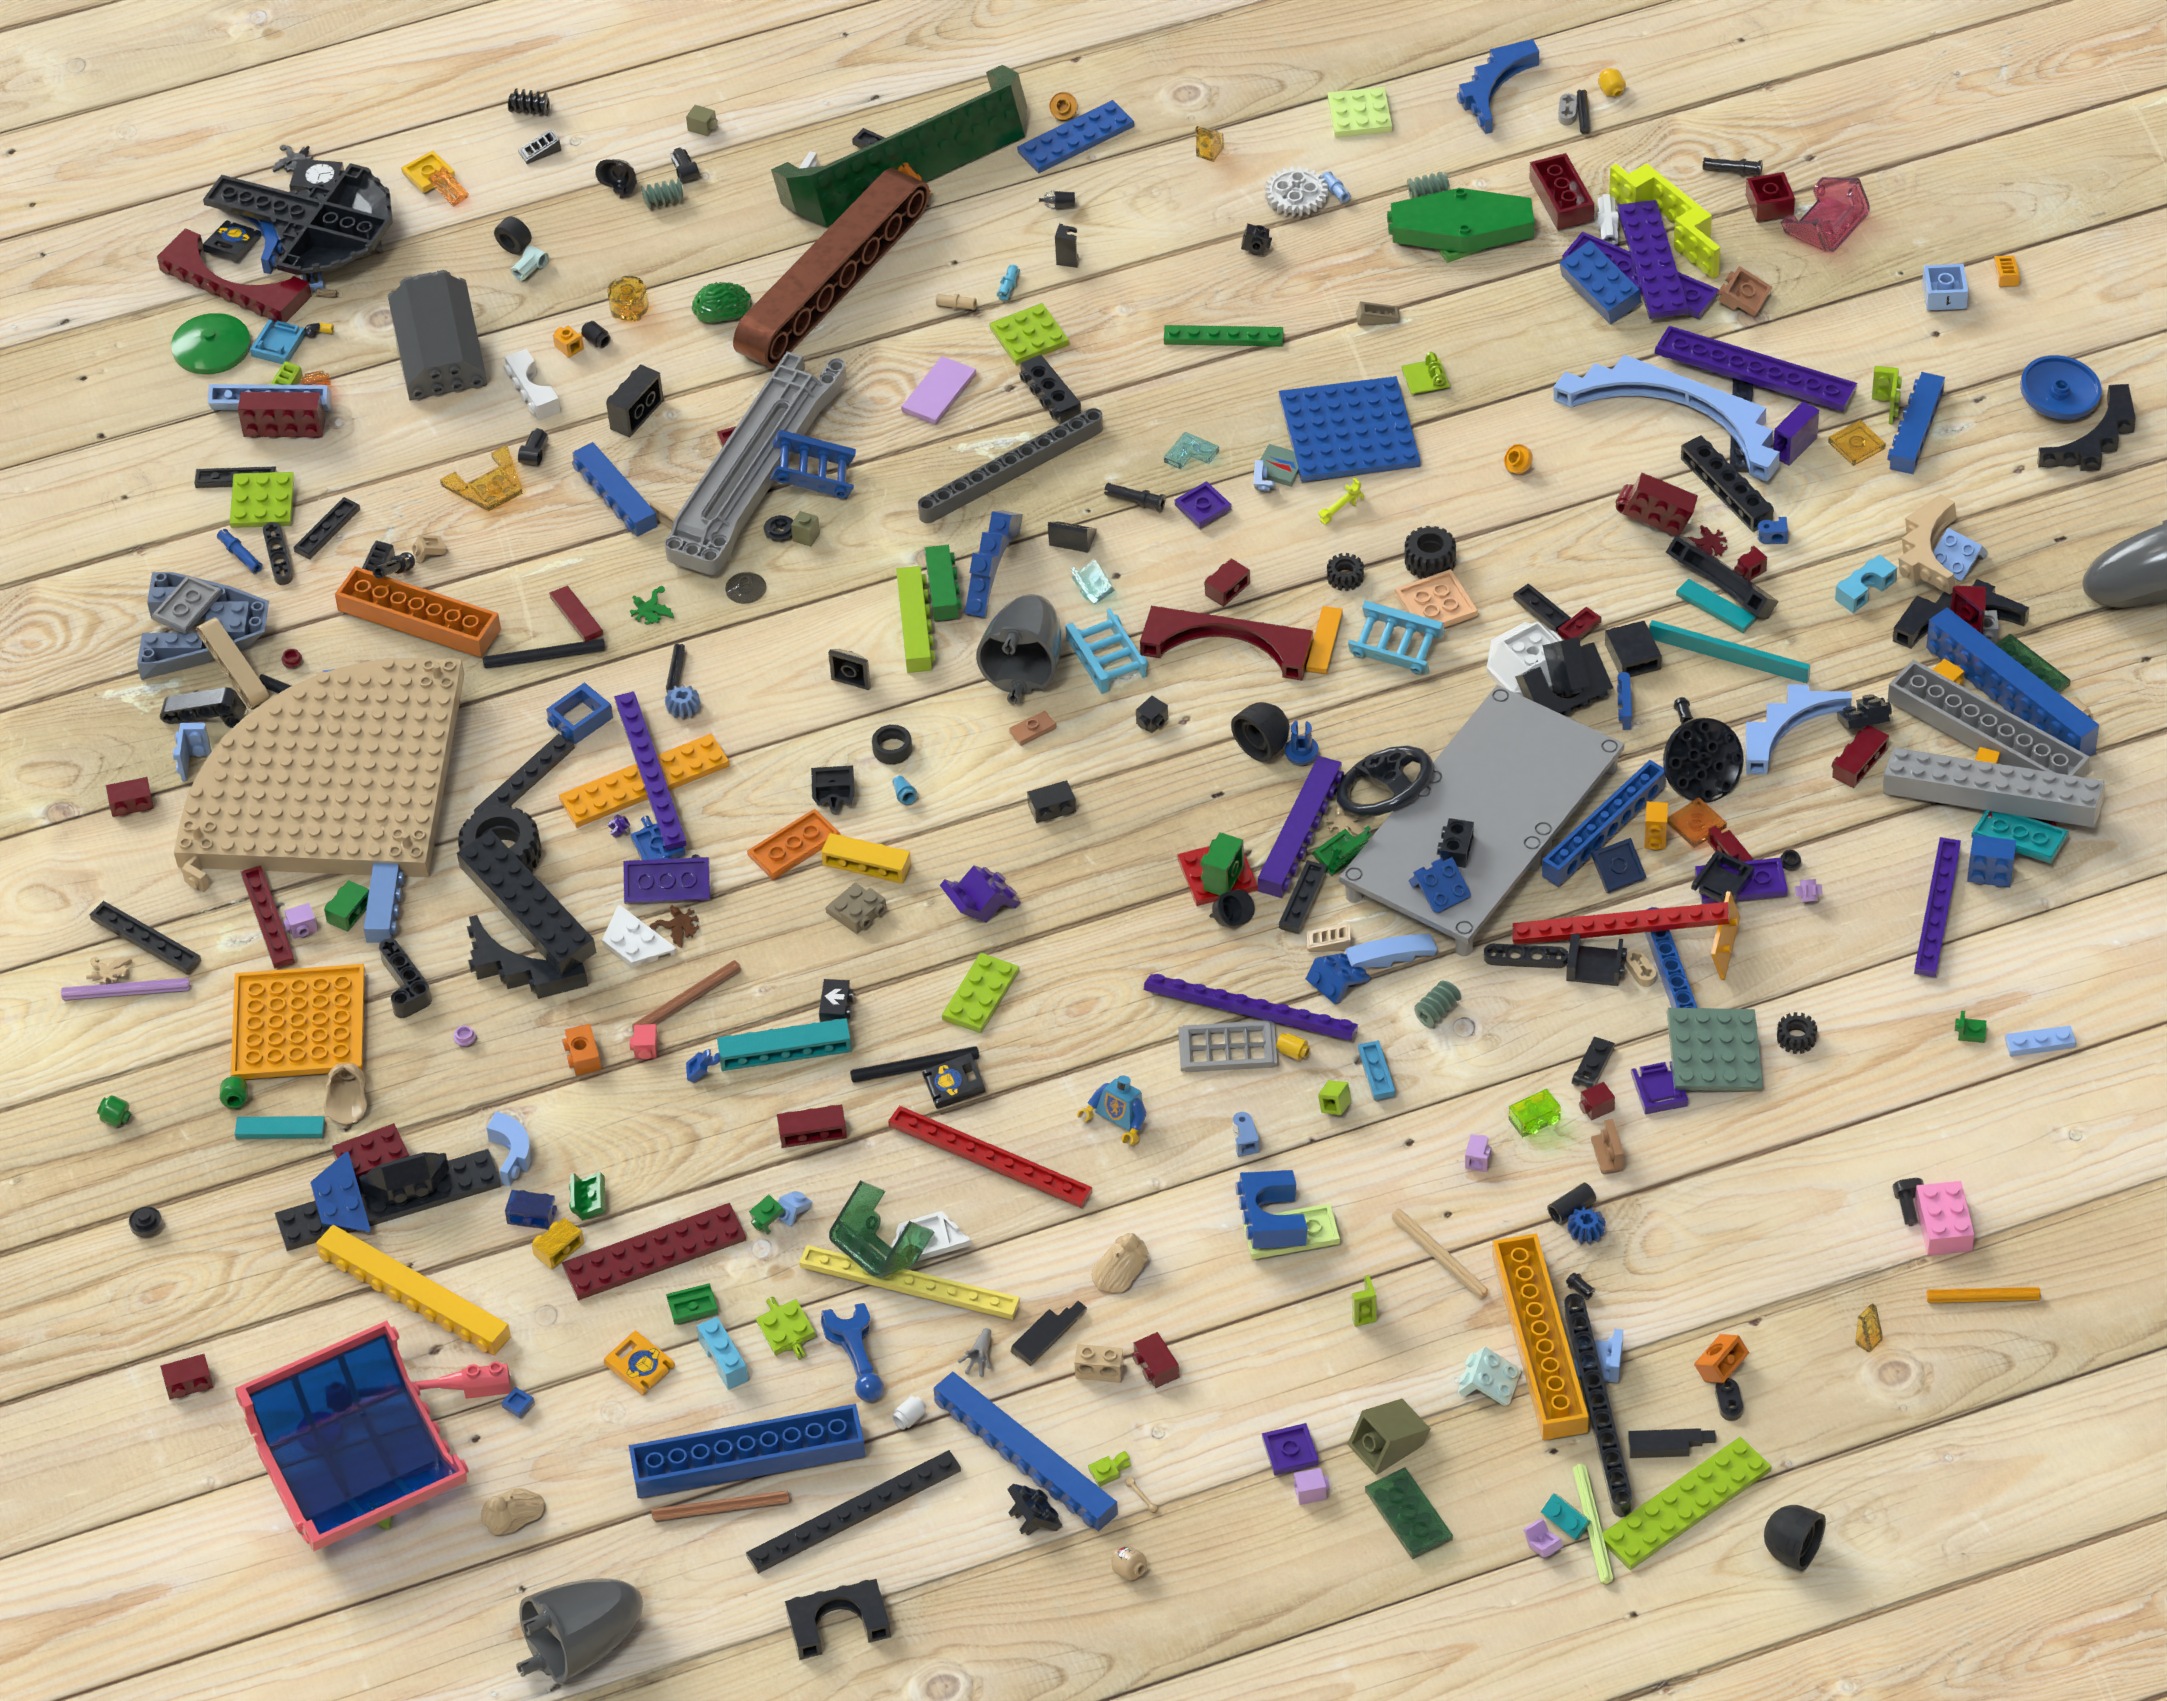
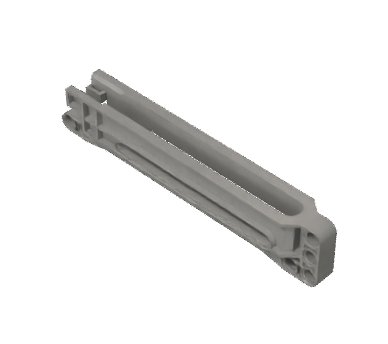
M786 352L675 517L671 533L665 541L666 556L670 563L708 575H715L720 572L732 554L739 533L774 482V480H770L771 475L777 465L780 466L781 449L773 447L774 438L779 430L803 436L806 434L818 414L836 397L847 379L845 362L842 359H831L819 375L818 380L813 374L803 372L805 370L803 356Z

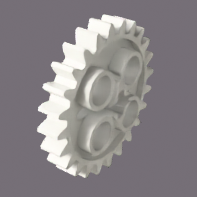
M1300 166L1297 170L1290 167V171L1283 168V173L1276 171V176L1271 175V180H1267L1265 199H1267V204L1271 205L1272 209L1277 208V213L1284 211L1285 216L1288 213H1292V217L1296 213L1302 216L1303 212L1310 215V210L1317 212V207L1322 208V203H1326L1328 184L1325 183V178L1321 179V174L1315 175V170L1308 172V168H1305L1303 171Z

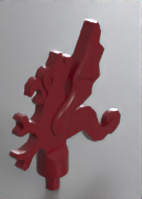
M1701 525L1700 533L1703 538L1687 537L1697 545L1702 546L1710 554L1713 553V548L1714 556L1719 555L1721 557L1722 553L1728 549L1727 545L1723 547V544H1720L1721 541L1727 543L1726 537H1718L1723 535V532H1720L1719 529L1716 534H1712L1708 527Z

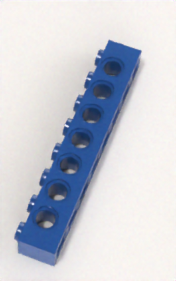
M1652 760L1644 764L1542 859V877L1559 887L1591 857V852L1601 848L1647 802H1650L1666 787L1664 768Z

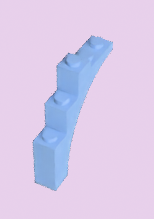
M1788 684L1787 703H1767L1766 722H1746V774H1767L1770 757L1781 738L1791 729L1807 720L1843 711L1845 707H1850L1852 692L1809 691V685Z

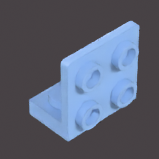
M1947 528L1933 554L1944 568L1954 574L1955 579L1962 582L1977 557L1985 559L1988 551L1982 545Z
M180 723L179 732L175 734L177 748L173 749V758L177 760L176 770L177 774L181 775L182 781H187L190 756H209L211 753L205 723Z
M1614 1329L1613 1338L1609 1337L1608 1341L1594 1340L1604 1382L1618 1383L1623 1329ZM1574 1358L1575 1371L1577 1374V1378L1580 1379L1576 1359Z

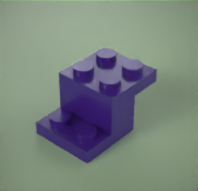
M973 865L960 882H951L944 879L940 884V887L960 913L986 923L1002 904L1016 909L1021 903L1016 897V891L1005 883L1006 878L1001 873L991 872L986 867L980 868Z

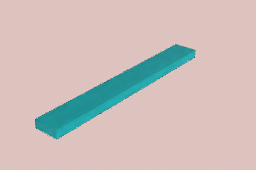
M1654 620L1649 625V631L1655 641L1806 684L1809 681L1810 664Z

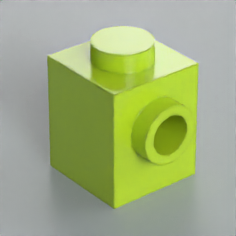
M1332 1080L1326 1082L1318 1094L1321 1113L1343 1114L1352 1101L1348 1082Z

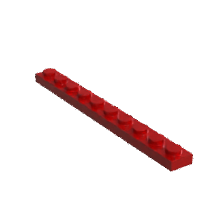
M1728 902L1517 922L1513 923L1512 940L1513 944L1520 945L1571 940V934H1579L1580 939L1725 925L1730 924Z
M900 1105L888 1120L889 1127L1082 1208L1092 1194V1187Z

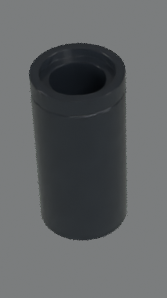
M1583 1182L1547 1206L1548 1213L1557 1224H1561L1570 1215H1573L1575 1209L1581 1211L1583 1206L1586 1208L1596 1201L1595 1192L1589 1184Z

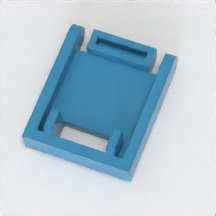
M269 319L250 348L251 356L283 364L285 361L289 362L304 339L306 329L303 327L299 329L297 325L277 321L275 324L274 320Z

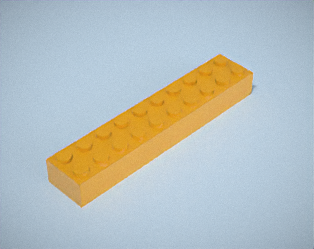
M1535 1233L1493 1240L1492 1257L1542 1440L1588 1433V1413L1538 1235Z

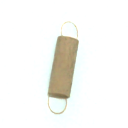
M317 289L316 297L336 298L338 296L337 291L340 290Z

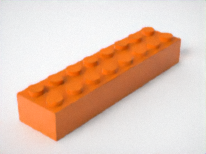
M354 566L335 593L338 611L480 658L483 657L501 631L499 614L497 612L387 576L378 579L373 575V572Z

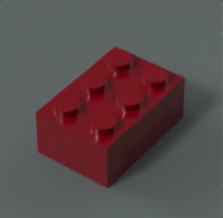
M1641 472L1627 496L1622 514L1671 535L1680 536L1694 512L1698 495Z
M394 1123L332 1146L335 1160L345 1152H349L358 1187H361L359 1177L366 1175L373 1168L380 1164L409 1156Z

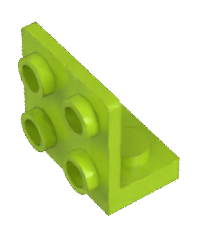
M1875 366L1872 400L1891 401L1889 424H1893V418L1898 417L1899 405L1895 404L1900 403L1901 391H1898L1897 388L1901 389L1902 377L1898 376L1899 368Z

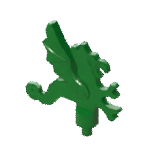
M659 586L657 589H654L651 599L647 602H644L641 597L634 595L632 597L634 599L633 603L638 609L630 610L631 617L639 614L635 617V620H638V622H641V617H645V620H648L644 622L646 625L653 624L654 622L659 623L661 616L673 619L674 615L671 612V608L666 607L665 604H657V593H663L665 587Z

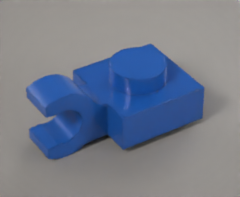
M706 1049L703 1053L698 1052L686 1062L687 1080L695 1083L704 1076L708 1066L716 1065L720 1062V1053L711 1056V1049Z

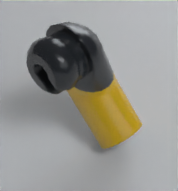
M321 322L308 324L305 327V336L313 338L315 337V332L333 334L334 325Z

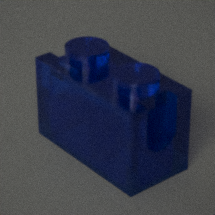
M511 1190L505 1208L507 1224L549 1230L557 1211V1206L553 1205L555 1196L547 1193L540 1194L525 1190Z

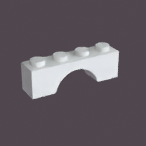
M524 349L506 356L505 373L508 377L511 376L514 388L520 390L522 400L524 402L527 401L530 413L535 414L538 420L559 413V398L552 387L539 386L530 382L537 374L534 359L528 350Z

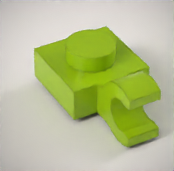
M1126 1451L1119 1453L1113 1460L1108 1455L1089 1464L1088 1469L1097 1485L1101 1487L1120 1478L1118 1471L1125 1470L1131 1466L1128 1461L1130 1457Z

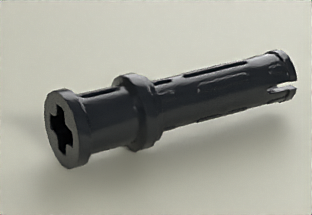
M1706 157L1703 159V170L1736 172L1741 176H1745V174L1762 175L1763 160L1756 162L1747 161L1744 158L1740 161Z
M1109 482L1104 489L1107 490L1104 492L1106 496L1139 503V506L1142 508H1154L1157 512H1162L1166 503V495H1156L1150 493L1149 490L1141 492Z
M409 552L396 555L389 562L375 566L373 568V575L379 579L392 573H403L405 570H410L415 566V558Z

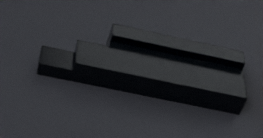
M1077 1301L1070 1309L1066 1307L1059 1315L1049 1309L1011 1346V1353L1016 1357H1020L1031 1366L1077 1321V1318L1086 1311L1087 1307L1080 1301Z
M1701 1428L1628 1431L1630 1458L1689 1456V1447L1702 1446V1443H1716L1715 1430L1701 1431Z

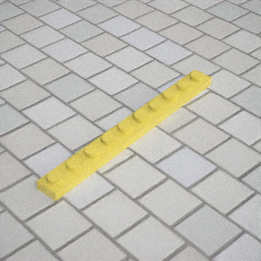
M806 1245L799 1261L800 1268L1013 1320L1020 1304V1297L810 1245Z

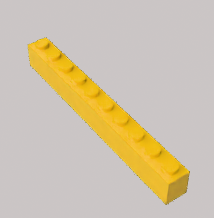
M332 1225L316 1242L318 1255L323 1261L331 1262L342 1272L352 1274L358 1281H364L377 1292H383L393 1301L403 1303L409 1310L417 1311L424 1315L428 1321L438 1323L446 1331H452L459 1335L463 1341L475 1344L483 1352H489L495 1356L511 1338L508 1323L335 1225Z

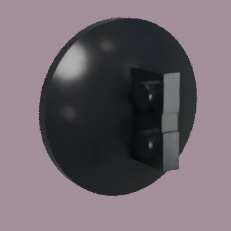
M1695 718L1684 722L1671 734L1664 749L1663 768L1667 781L1677 794L1689 801L1709 803L1723 798L1736 786L1743 769L1744 756L1739 738L1728 725L1716 719Z

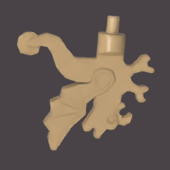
M1339 805L1336 806L1335 810L1336 819L1327 817L1326 824L1333 823V825L1328 826L1329 832L1337 828V833H1340L1346 828L1352 836L1353 834L1357 836L1364 831L1363 826L1356 823L1360 817L1354 815L1345 816L1344 810Z
M93 957L90 960L91 965L94 968L100 969V971L91 972V975H86V979L100 980V984L105 985L107 984L106 980H111V983L117 982V978L114 977H119L120 975L121 978L125 977L126 972L129 971V967H126V964L132 962V957H121L111 962L109 966L105 963H97L99 961L98 958Z

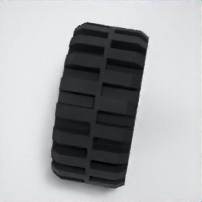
M495 805L490 809L487 807L483 808L479 813L475 812L471 815V819H467L464 822L463 827L459 831V851L489 830H492L500 840L515 842L509 849L531 872H533V868L537 867L542 853L537 824L528 813H523V810L516 807L512 809L508 805H504V807Z

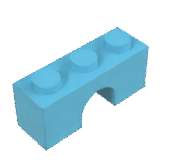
M1881 555L1868 560L1863 567L1855 570L1851 576L1837 584L1835 600L1852 613L1856 612L1868 603V586L1875 587L1883 592L1896 582L1897 567Z
M718 1317L697 1325L699 1342L707 1356H713L718 1374L726 1388L730 1390L748 1382L747 1366Z

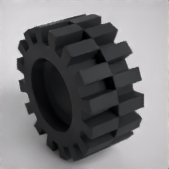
M1340 553L1339 557L1334 555L1332 557L1333 560L1329 559L1327 564V580L1334 589L1338 586L1340 591L1342 588H1345V591H1349L1350 587L1354 590L1355 585L1359 587L1363 583L1364 564L1359 557L1356 558L1354 554L1350 557L1349 553L1343 556ZM1342 570L1352 571L1349 574L1339 573Z
M1794 1012L1793 1016L1790 1013L1786 1014V1018L1783 1016L1781 1022H1778L1777 1042L1778 1044L1780 1043V1047L1782 1049L1786 1047L1785 1051L1788 1053L1790 1050H1793V1054H1796L1797 1051L1803 1054L1804 1049L1807 1052L1810 1051L1811 1047L1815 1046L1817 1038L1815 1020L1811 1021L1812 1017L1809 1015L1805 1018V1013L1797 1016V1012ZM1792 1030H1800L1803 1031L1805 1035L1793 1036L1789 1032Z

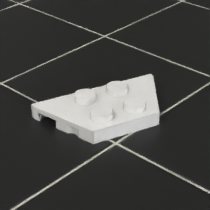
M621 905L616 908L602 939L603 946L632 968L640 966L645 962L656 961L658 956L670 953L673 956L677 954L675 946Z
M939 1211L899 1223L896 1230V1238L891 1246V1257L887 1259L886 1263L887 1265L901 1267L971 1246L972 1243L970 1238L965 1236L959 1227L949 1220L947 1215Z

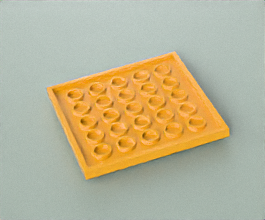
M364 964L235 973L231 1076H237L242 1079L326 1074L339 1063H354L363 1071Z

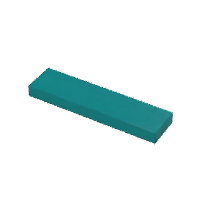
M1688 579L1676 590V596L1742 633L1756 621L1755 615L1691 579Z
M237 1117L235 1138H323L325 1117Z

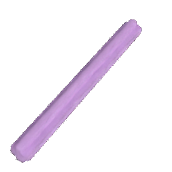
M189 978L63 987L61 988V997L63 1000L188 991L190 990Z

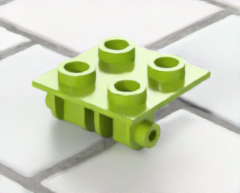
M1428 352L1423 362L1401 366L1411 395L1450 387L1440 358L1437 359V355L1433 352Z

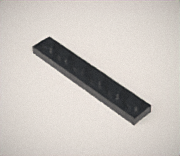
M558 733L474 809V813H479L481 809L486 807L488 809L493 808L495 805H499V807H504V805L512 806L575 749L574 743Z
M105 901L101 902L89 914L92 921L187 975L202 961L199 954Z

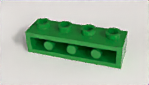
M949 544L924 547L934 621L959 618L958 610L962 609L961 597H956V595L960 594L959 583H954V580L958 579L956 567L952 568V565H955L954 552L950 553Z

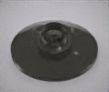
M741 572L735 574L727 581L725 591L728 598L736 603H753L765 594L766 582L756 573Z

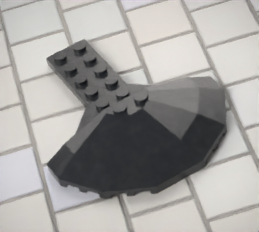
M349 163L341 176L334 177V181L325 184L323 182L307 186L308 189L297 192V190L287 192L221 174L203 198L205 206L272 223L285 251L276 264L277 269L295 275L338 269L372 252L393 223L389 189L381 184L380 179L375 177L369 168Z

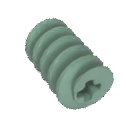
M1438 172L1437 176L1431 173L1429 178L1427 175H1423L1422 179L1415 177L1414 182L1411 178L1407 179L1410 199L1412 197L1416 198L1421 195L1425 196L1435 192L1450 190L1446 172H1444V175L1442 172Z
M677 178V183L671 179L669 186L666 181H662L661 187L658 182L655 183L654 189L650 184L647 185L646 190L641 186L644 203L649 209H651L652 203L659 207V201L666 206L668 199L671 204H674V198H677L679 203L682 200L683 189L680 178Z
M1444 980L1440 981L1437 986L1427 993L1426 997H1423L1415 1005L1414 1011L1417 1018L1425 1026L1433 1027L1434 1022H1438L1440 1017H1443L1446 1014L1445 1012L1451 1009V1006L1456 1005V1001L1461 1000V993L1452 983Z

